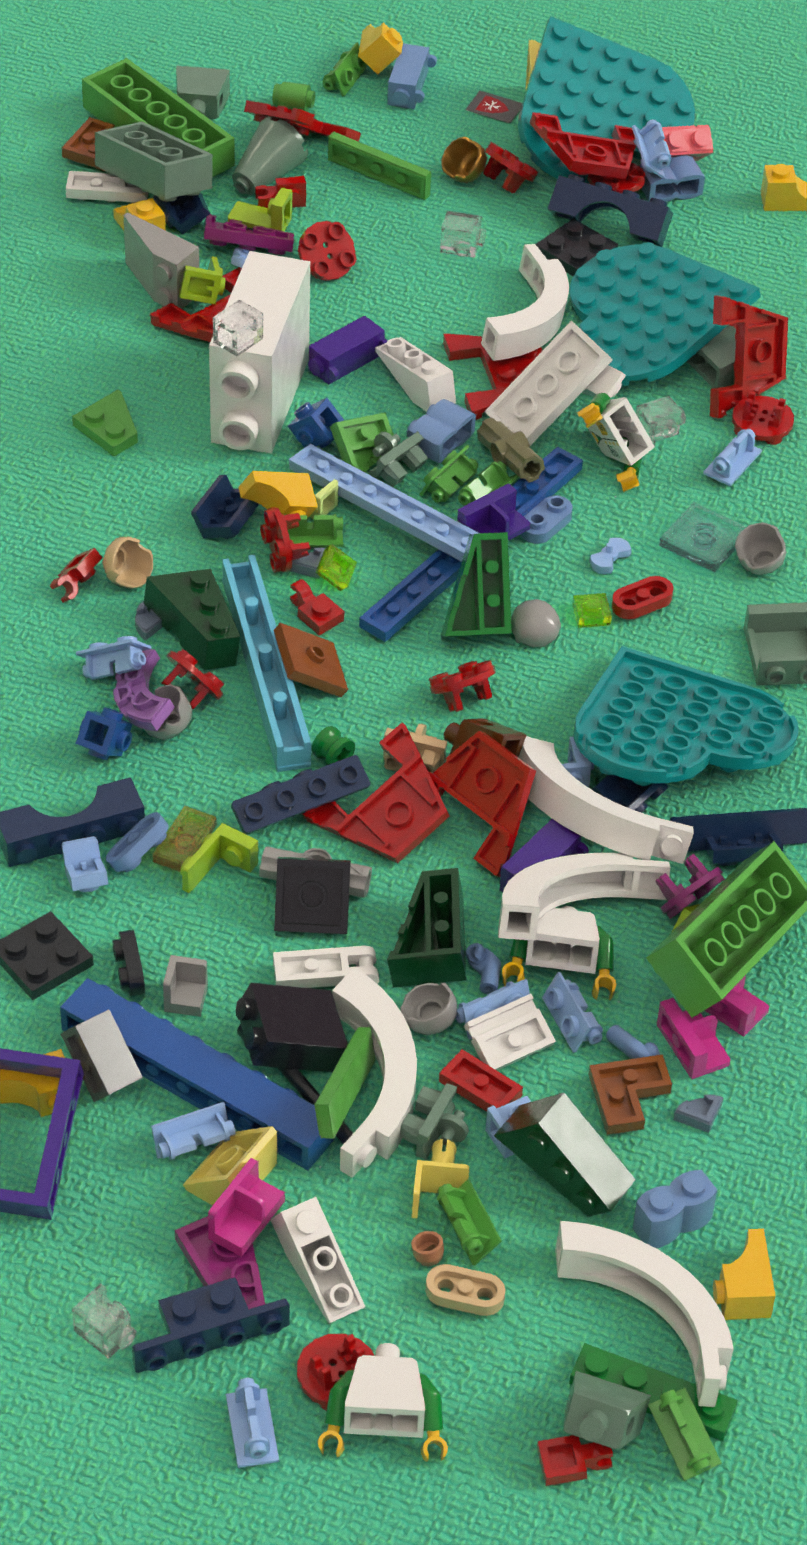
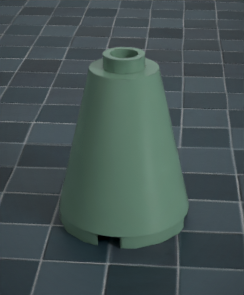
M268 116L258 125L232 175L234 187L241 194L254 195L255 187L261 185L268 186L275 181V178L282 177L306 160L308 148L304 151L301 145L304 142L303 137L285 120L279 119L276 122L270 120L272 116Z

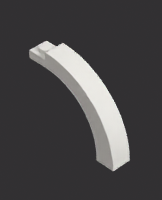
M535 244L524 245L519 271L530 284L538 299L521 311L504 316L486 318L481 344L493 361L521 356L542 347L555 336L561 326L569 294L568 277L558 259L547 260Z
M526 736L519 758L536 770L528 799L541 811L580 836L614 851L642 860H650L651 856L681 864L684 863L683 861L694 834L692 826L650 816L603 797L582 784L564 768L557 758L554 743Z
M611 852L561 856L531 865L515 874L504 888L498 938L536 941L538 920L551 909L569 902L603 897L666 900L655 880L664 873L668 876L670 875L671 867L669 861L639 860L623 853Z
M353 968L332 990V995L339 1018L350 1025L355 1031L358 1027H371L375 1057L383 1076V1087L372 1112L340 1148V1171L352 1178L362 1167L367 1168L372 1163L376 1153L388 1160L402 1140V1137H400L401 1124L407 1114L413 1113L417 1073L415 1044L403 1014L395 1002L378 984L356 968Z
M560 1221L555 1247L557 1276L560 1278L581 1279L613 1287L635 1297L656 1311L676 1331L688 1350L695 1374L698 1405L715 1407L719 1390H725L727 1374L734 1348L725 1318L704 1286L678 1262L641 1240L600 1226Z

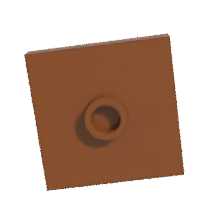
M281 622L273 631L288 679L342 697L348 691V687L334 643Z

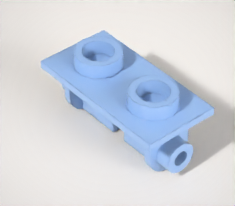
M649 120L642 129L633 125L634 143L641 154V165L648 173H655L664 179L663 168H667L670 165L672 157L667 142L664 141L665 136L661 124L656 120Z
M751 429L740 430L737 438H734L715 457L713 462L703 471V474L731 487L762 452V449L754 446V431Z
M122 636L117 638L115 643H92L89 645V649L76 651V655L86 659V665L82 668L83 675L91 680H97L114 675L113 663H115V673L118 674L140 670L146 664V657L142 651L151 649V645L137 641V637Z
M557 972L542 999L572 1052H577L582 1042L589 1041L590 1044L600 1042L603 1038V1028L598 1024L592 1012H583L586 1011L588 1005L581 995L578 985L571 982V980H565L561 972Z
M524 979L516 983L509 981L506 983V986L488 993L483 998L479 997L468 1003H460L455 1017L459 1024L465 1022L466 1024L470 1020L529 995L528 980ZM467 1030L468 1039L471 1040L472 1038Z
M224 1102L151 1126L158 1159L169 1157L170 1160H173L175 1156L196 1150L198 1145L203 1144L205 1147L223 1140L227 1142L230 1140V1136L236 1134L233 1122L227 1120Z
M243 1378L238 1382L235 1393L226 1394L237 1466L241 1468L279 1462L267 1388L260 1389L259 1385L254 1382V1379Z

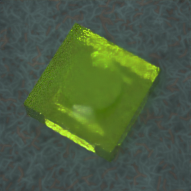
M331 544L324 549L315 573L339 591H342L348 587L357 562Z
M606 593L573 595L572 605L578 628L611 625L612 615Z

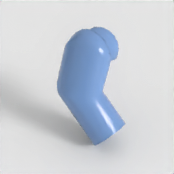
M471 944L466 949V958L471 967L481 975L480 991L484 994L491 993L498 989L501 962L496 955L487 948H484L482 944Z
M613 1025L607 1031V1040L630 1059L660 1055L659 1049L654 1043H641L619 1025Z

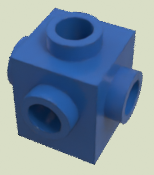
M325 398L312 405L307 402L300 406L294 412L296 418L288 425V428L304 448L309 444L324 448L334 440L330 426L345 420L329 399Z
M104 707L102 712L87 711L80 725L79 735L75 744L88 748V754L103 760H108L109 756H122L123 752L130 746L132 740V733L130 731L133 724L122 720L123 713Z

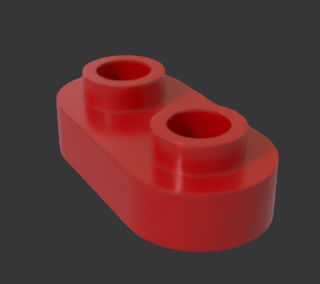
M650 576L619 588L613 594L612 610L620 618L636 619L666 607L672 601L673 584L667 578Z

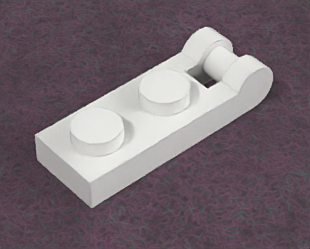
M69 171L66 184V198L131 203L148 199V193L143 192L140 187L125 183L123 179L107 173Z
M371 946L273 952L276 985L300 988L337 986L353 968L367 975L376 984L379 983L378 969L374 967L376 953L375 949ZM351 964L356 965L355 967H349Z

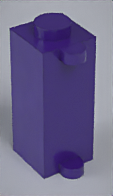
M365 315L309 345L308 369L313 375L318 376L328 385L379 357L375 347L387 343L385 330Z
M551 819L501 867L499 890L503 892L508 881L515 874L531 865L561 856L589 853V848L581 842L582 836Z

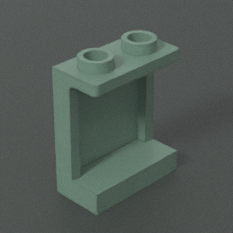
M807 602L747 605L744 632L756 685L807 684Z

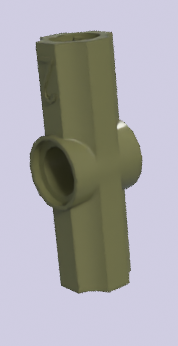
M492 417L483 420L481 427L477 430L478 440L491 451L494 462H503L518 477L526 479L528 482L539 479L541 472L545 469L544 461L530 448L525 434L522 431L513 433L501 421H496Z

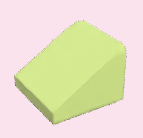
M336 479L332 480L315 495L318 508L309 516L310 518L314 519V515H327L338 505V481Z

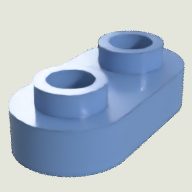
M559 495L545 498L524 516L531 524L530 530L520 534L525 541L534 544L548 541L571 521L572 503L567 498Z
M158 812L145 816L109 850L106 855V861L116 872L132 871L141 863V857L150 848L158 846L165 840L169 827L168 823Z

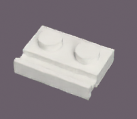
M532 994L470 1020L464 1025L465 1030H468L472 1038L471 1042L480 1060L495 1070L504 1068L550 1047L556 1042L540 1009L536 1008Z

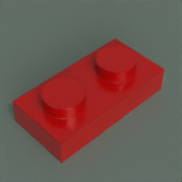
M463 1049L439 1073L440 1083L456 1086V1093L486 1112L487 1108L493 1105L497 1109L520 1099L523 1094V1086Z

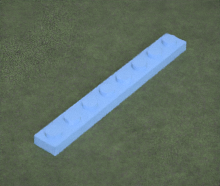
M309 444L289 459L290 470L296 473H309L310 480L322 487L336 479L338 481V496L461 562L469 534L478 533L312 444Z

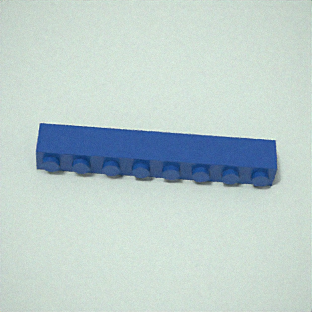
M87 978L60 1006L61 1026L64 1032L104 1011L110 1010L143 1077L199 1109L224 1102L227 1120H231L238 1131L273 1126L277 1131V1153L306 1170L313 1166L334 1141V1139L321 1138L319 1136L315 1105L300 1098L293 1090L283 1088L268 1080L263 1073L257 1070L252 1071L238 1063L231 1055L220 1053L211 1048L199 1037L190 1036L179 1030L169 1020L160 1019L147 1012L140 1004L134 1001L130 1002L115 994L106 985H99Z

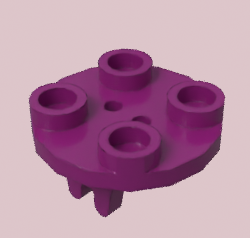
M692 854L683 861L692 875L689 879L690 886L685 889L682 884L676 886L666 873L661 875L655 882L668 901L660 907L661 912L667 914L669 919L683 911L684 907L708 894L725 880L721 875L723 873L721 869L717 867L709 872L696 855Z

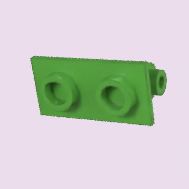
M355 43L349 51L343 52L339 61L333 67L334 70H331L323 77V87L326 90L339 89L343 97L365 71L367 64L358 57V43Z
M467 444L459 453L453 450L441 463L443 467L440 470L434 467L423 479L426 485L419 495L422 497L428 491L435 502H446L460 488V485L463 486L477 473L478 463L475 459L468 458L465 455L470 446Z
M492 462L478 474L479 478H474L460 489L458 500L465 506L508 483L512 484L519 477L517 475L509 477L506 472L507 467L503 462Z
M336 514L314 515V523H307V515H300V526L288 530L290 540H293L294 544L309 542L310 547H343V517H337Z
M470 1180L464 1182L459 1188L452 1187L451 1184H444L437 1191L439 1194L437 1201L442 1205L461 1242L462 1249L466 1251L472 1265L475 1266L499 1245L502 1240Z
M686 1388L676 1392L674 1389L660 1395L659 1400L648 1404L684 1481L722 1464Z

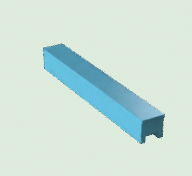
M248 555V562L230 564L229 558L222 559L223 586L233 621L240 634V645L277 772L311 767V740L293 680L287 677L273 630L276 628V623L255 555Z

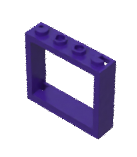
M0 1048V1069L60 1078L34 1194L0 1188V1212L52 1220L84 1076L81 1062L76 1059Z

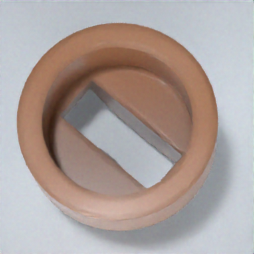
M424 1231L412 1239V1251L417 1262L430 1267L441 1261L444 1254V1244L440 1234L434 1231Z

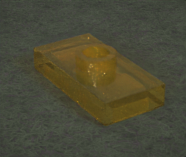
M184 806L169 828L165 840L154 851L153 862L180 872L185 859L188 856H193L201 847L204 838L209 833H212L217 825V817Z

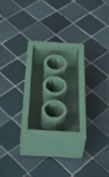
M145 122L95 132V166L107 171L109 175L123 179L125 183L140 187L143 192L152 193L162 201H174L178 196L199 195L200 191L212 189L213 154Z

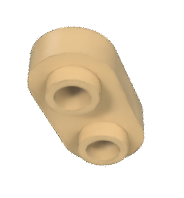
M442 1264L429 1271L426 1278V1295L432 1303L438 1306L481 1316H489L497 1313L503 1307L505 1286L501 1279L493 1274ZM441 1288H449L451 1291H450V1292H446V1291H442V1290H440V1289H441ZM485 1296L490 1298V1300H481L479 1297Z

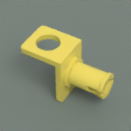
M443 1139L436 1140L433 1143L431 1161L417 1160L412 1218L418 1219L420 1192L438 1193V1189L444 1184H451L452 1187L459 1188L469 1179V1165L454 1163L457 1147L451 1140H447L445 1152L442 1151Z

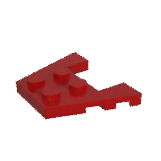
M246 100L244 112L254 115L253 121L260 123L264 118L272 116L270 120L277 122L279 119H283L302 135L309 136V132L329 136L331 133L336 132L359 142L361 132L314 119V114L297 108L291 110L285 106L278 105V107H274L267 103Z
M532 113L530 119L531 126L570 171L579 175H599L610 180L615 178L626 180L636 147L634 143L635 136L631 127L615 125L612 132L613 139L564 132L562 131L558 116Z
M238 267L222 276L225 278L224 289L232 293L242 268ZM230 295L217 301L216 305L211 304L192 315L170 303L150 313L151 324L211 342Z
M715 295L713 324L721 326L736 324L734 385L713 388L710 391V417L722 418L727 415L726 411L735 407L739 401L747 398L750 390L755 391L756 395H760L786 379L788 317L756 308L728 297Z
M443 334V345L449 361L480 357L493 390L465 393L466 408L468 411L476 414V420L482 418V413L543 351L542 347L521 356L493 361L481 344L483 336Z
M403 722L379 742L381 748L401 767L393 776L350 814H347L335 801L302 814L307 822L397 864L450 817L407 726Z
M478 731L446 757L447 761L433 773L429 772L440 796L447 791L493 827L473 859L495 876L500 877L501 867L510 859L536 770L488 734Z

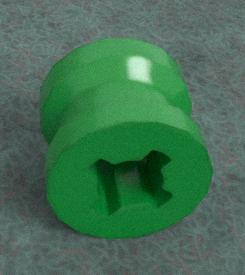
M328 726L316 736L312 743L311 751L316 757L326 759V764L329 765L353 756L355 743L350 738L341 737V732L336 727Z

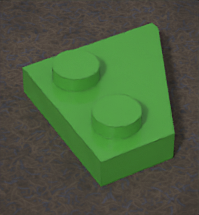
M120 390L112 392L72 416L73 426L112 456H116L138 443L135 425Z
M385 412L336 422L330 426L342 461L363 472H366L382 457V455L376 457L372 452L376 447L374 443L375 436L381 432L394 435Z

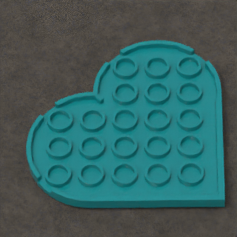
M550 16L546 23L518 118V132L521 143H525L532 155L530 159L541 170L558 179V176L568 178L569 174L577 175L585 179L584 183L589 184L587 180L588 174L579 175L570 171L531 126L530 119L533 112L558 116L562 131L608 139H613L612 132L615 125L631 128L635 125L642 129L649 120H656L662 127L694 125L695 108L691 93L684 81L670 66ZM635 147L633 158L642 159L639 149Z
M650 242L599 251L595 257L587 261L576 271L570 284L572 307L577 316L583 320L579 328L613 359L609 366L626 375L621 382L622 386H628L629 381H640L647 378L648 382L655 381L672 373L725 329L728 325L713 324L715 295L728 297L750 306L761 298L759 287L669 249L655 246V244Z
M621 646L576 716L574 741L579 751L591 763L596 765L600 772L632 780L637 785L647 786L651 783H671L692 779L704 770L708 764L719 766L720 769L726 772H735L738 769H761L779 765L794 751L799 728L795 716H789L784 711V704L760 689Z

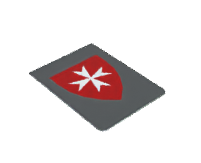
M479 91L465 110L511 123L520 111L522 103Z

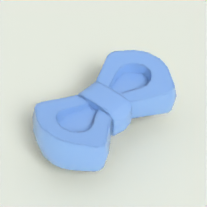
M240 247L235 248L231 264L242 268L249 251H256L245 250Z
M610 538L601 552L590 556L589 562L593 571L598 574H611L613 562L616 559L630 557L632 553L630 544L623 538Z

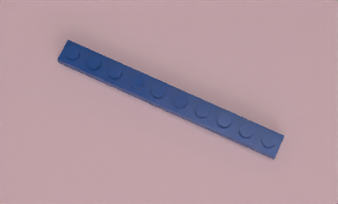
M557 446L543 458L545 469L541 472L539 479L528 482L526 479L520 478L512 485L517 490L515 510L524 517L545 498L553 496L582 470L583 460ZM438 549L359 617V627L386 642L457 580L461 561Z

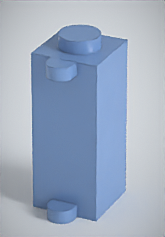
M403 43L401 55L397 57L388 81L387 105L415 109L416 104L423 101L425 94L421 90L429 67H434L437 63V58L429 54L430 47Z

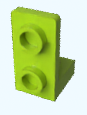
M281 187L276 197L270 199L268 208L237 201L228 215V222L232 219L241 221L242 224L249 228L263 226L285 231L292 220V190Z
M211 256L208 270L185 265L179 291L180 298L216 305L217 296H222L225 288V278L222 277L223 268L219 267L217 257Z
M221 823L213 834L209 833L204 838L198 851L193 856H188L183 862L180 870L182 890L190 893L220 858L232 866L251 873L258 865V840Z

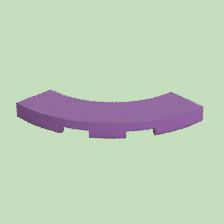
M155 649L142 651L146 657V664L140 670L122 674L116 673L115 679L117 684L113 695L116 705L126 720L139 728L158 731L175 707L169 698L156 696L149 690L150 676L160 659Z

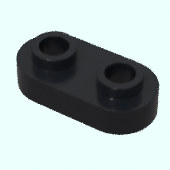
M134 930L118 932L119 939L112 940L115 962L122 961L123 967L118 968L121 990L128 989L129 996L145 994L144 976Z

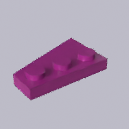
M210 214L206 217L204 239L209 240L210 244L217 246H226L227 243L239 244V247L245 250H256V247L267 248L270 253L284 255L286 251L292 252L294 233L263 226H254L253 230L247 229L245 224L237 220L231 219L230 222L224 223L216 222V216Z
M208 1216L175 1230V1240L203 1286L236 1277L248 1309L265 1304L253 1243L244 1255L240 1257L209 1240Z

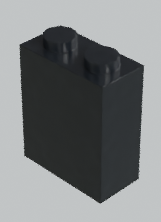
M250 983L244 995L237 1001L236 1016L240 1020L244 1033V1044L246 1049L249 1050L253 1066L333 1072L348 1043L331 990Z

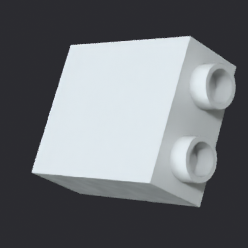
M249 251L209 344L211 443L226 445L235 450L249 449L272 454L309 360L310 261Z

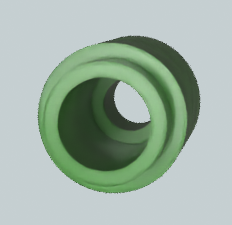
M283 81L282 84H275L272 103L276 107L279 105L288 107L291 110L297 108L308 112L309 108L314 107L315 91H311L309 84Z

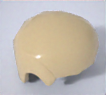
M128 536L118 537L106 548L102 564L107 578L112 583L125 588H140L146 583V578L151 576L153 554L151 550L140 544L139 539Z

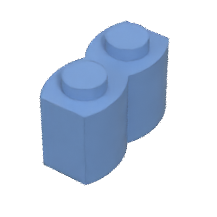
M680 155L672 157L670 165L667 168H663L664 179L655 173H648L639 164V167L645 171V183L641 189L649 202L651 198L668 202L674 198L692 199L703 194L705 176L691 156Z
M442 399L436 404H432L428 408L426 415L410 423L407 429V436L409 438L418 431L424 438L419 447L429 459L441 463L456 447L463 445L475 431L476 414L447 399Z
M692 1170L676 1177L670 1186H659L648 1190L636 1202L633 1230L641 1241L654 1248H660L673 1242L680 1233L692 1232L702 1228L713 1217L717 1195L716 1187L702 1170Z

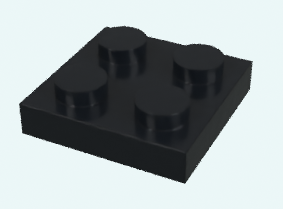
M571 219L535 244L547 260L558 259L565 272L573 277L576 271L587 261L595 257L599 251L618 247L616 242L575 219Z
M278 857L274 931L347 934L351 860Z
M51 911L0 939V965L32 1000L94 965L93 955Z

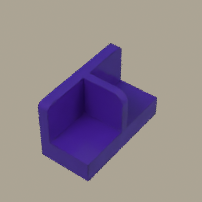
M509 483L458 509L457 522L478 533L508 532V541L530 530L531 524L515 510L517 490Z

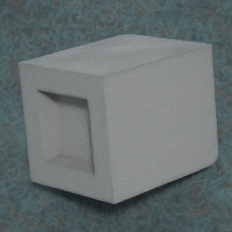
M170 955L163 982L164 1012L201 1017L208 989L207 961Z

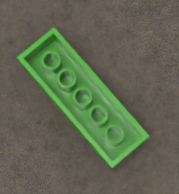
M128 58L82 79L83 108L99 120L113 124L115 127L145 122L213 154L212 177L235 166V138Z
M775 841L745 859L646 959L675 995L678 1002L693 1018L721 1001L807 911V883Z

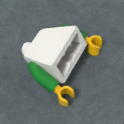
M598 393L593 397L588 406L577 412V414L583 418L586 428H588L602 453L625 464L624 472L616 475L618 482L621 483L622 491L625 492L639 486L637 475L639 474L642 457L655 448L626 397L611 400L606 393Z
M564 906L561 909L553 908L538 920L536 941L513 940L509 955L512 961L505 964L502 968L504 986H506L508 977L512 975L518 976L517 982L525 979L522 962H526V965L584 973L595 974V971H597L599 976H597L593 985V998L597 1000L599 987L607 988L610 992L609 1000L613 998L617 984L614 977L610 975V972L614 971V943L612 937L600 926L596 925L594 914L577 911V909L571 906Z
M383 1343L376 1348L375 1356L362 1355L357 1359L355 1369L348 1370L331 1388L325 1416V1423L328 1424V1429L318 1439V1447L322 1454L324 1453V1444L330 1438L338 1440L336 1456L339 1457L343 1453L344 1441L339 1432L340 1427L344 1426V1434L423 1438V1431H427V1440L421 1448L422 1458L425 1462H428L429 1453L427 1447L429 1444L438 1445L441 1449V1461L445 1458L448 1446L445 1440L440 1437L439 1430L443 1429L441 1394L427 1375L419 1373L418 1363L415 1359L400 1357L398 1346L391 1343Z

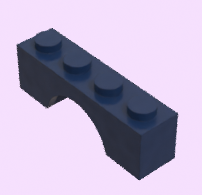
M569 174L568 178L558 176L548 206V210L554 216L582 222L587 215L601 208L617 209L626 215L630 234L634 239L646 243L650 242L660 247L663 246L673 216V212L667 207V202L657 198H651L650 202L639 199V194L629 190H623L622 193L612 191L613 187L601 182H596L595 186L584 183V178Z
M130 777L97 786L93 802L86 809L74 815L64 817L48 816L36 811L29 804L1 811L0 847L8 866L12 867L45 857L63 854L62 843L66 841L95 836L99 844L120 838L145 817L144 805Z

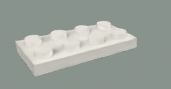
M571 321L484 412L490 418L501 421L513 433L522 431L531 446L613 359Z

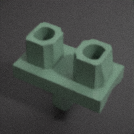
M417 431L398 445L397 443L401 441L398 434L379 433L375 436L374 443L376 447L372 452L376 457L380 455L382 457L377 460V466L369 471L368 474L376 479L382 476L387 483L394 487L408 474L400 465L401 461L412 472L418 470L427 461L428 457L419 447L424 438Z
M446 1083L442 1092L423 1086L417 1097L415 1110L427 1114L426 1120L410 1113L403 1120L400 1137L417 1145L416 1156L427 1160L432 1151L433 1143L439 1137L443 1139V1145H446L447 1140L462 1142L468 1135L469 1128L466 1122L463 1121L465 1114L461 1110H455V1105L452 1102L457 1092L456 1086Z

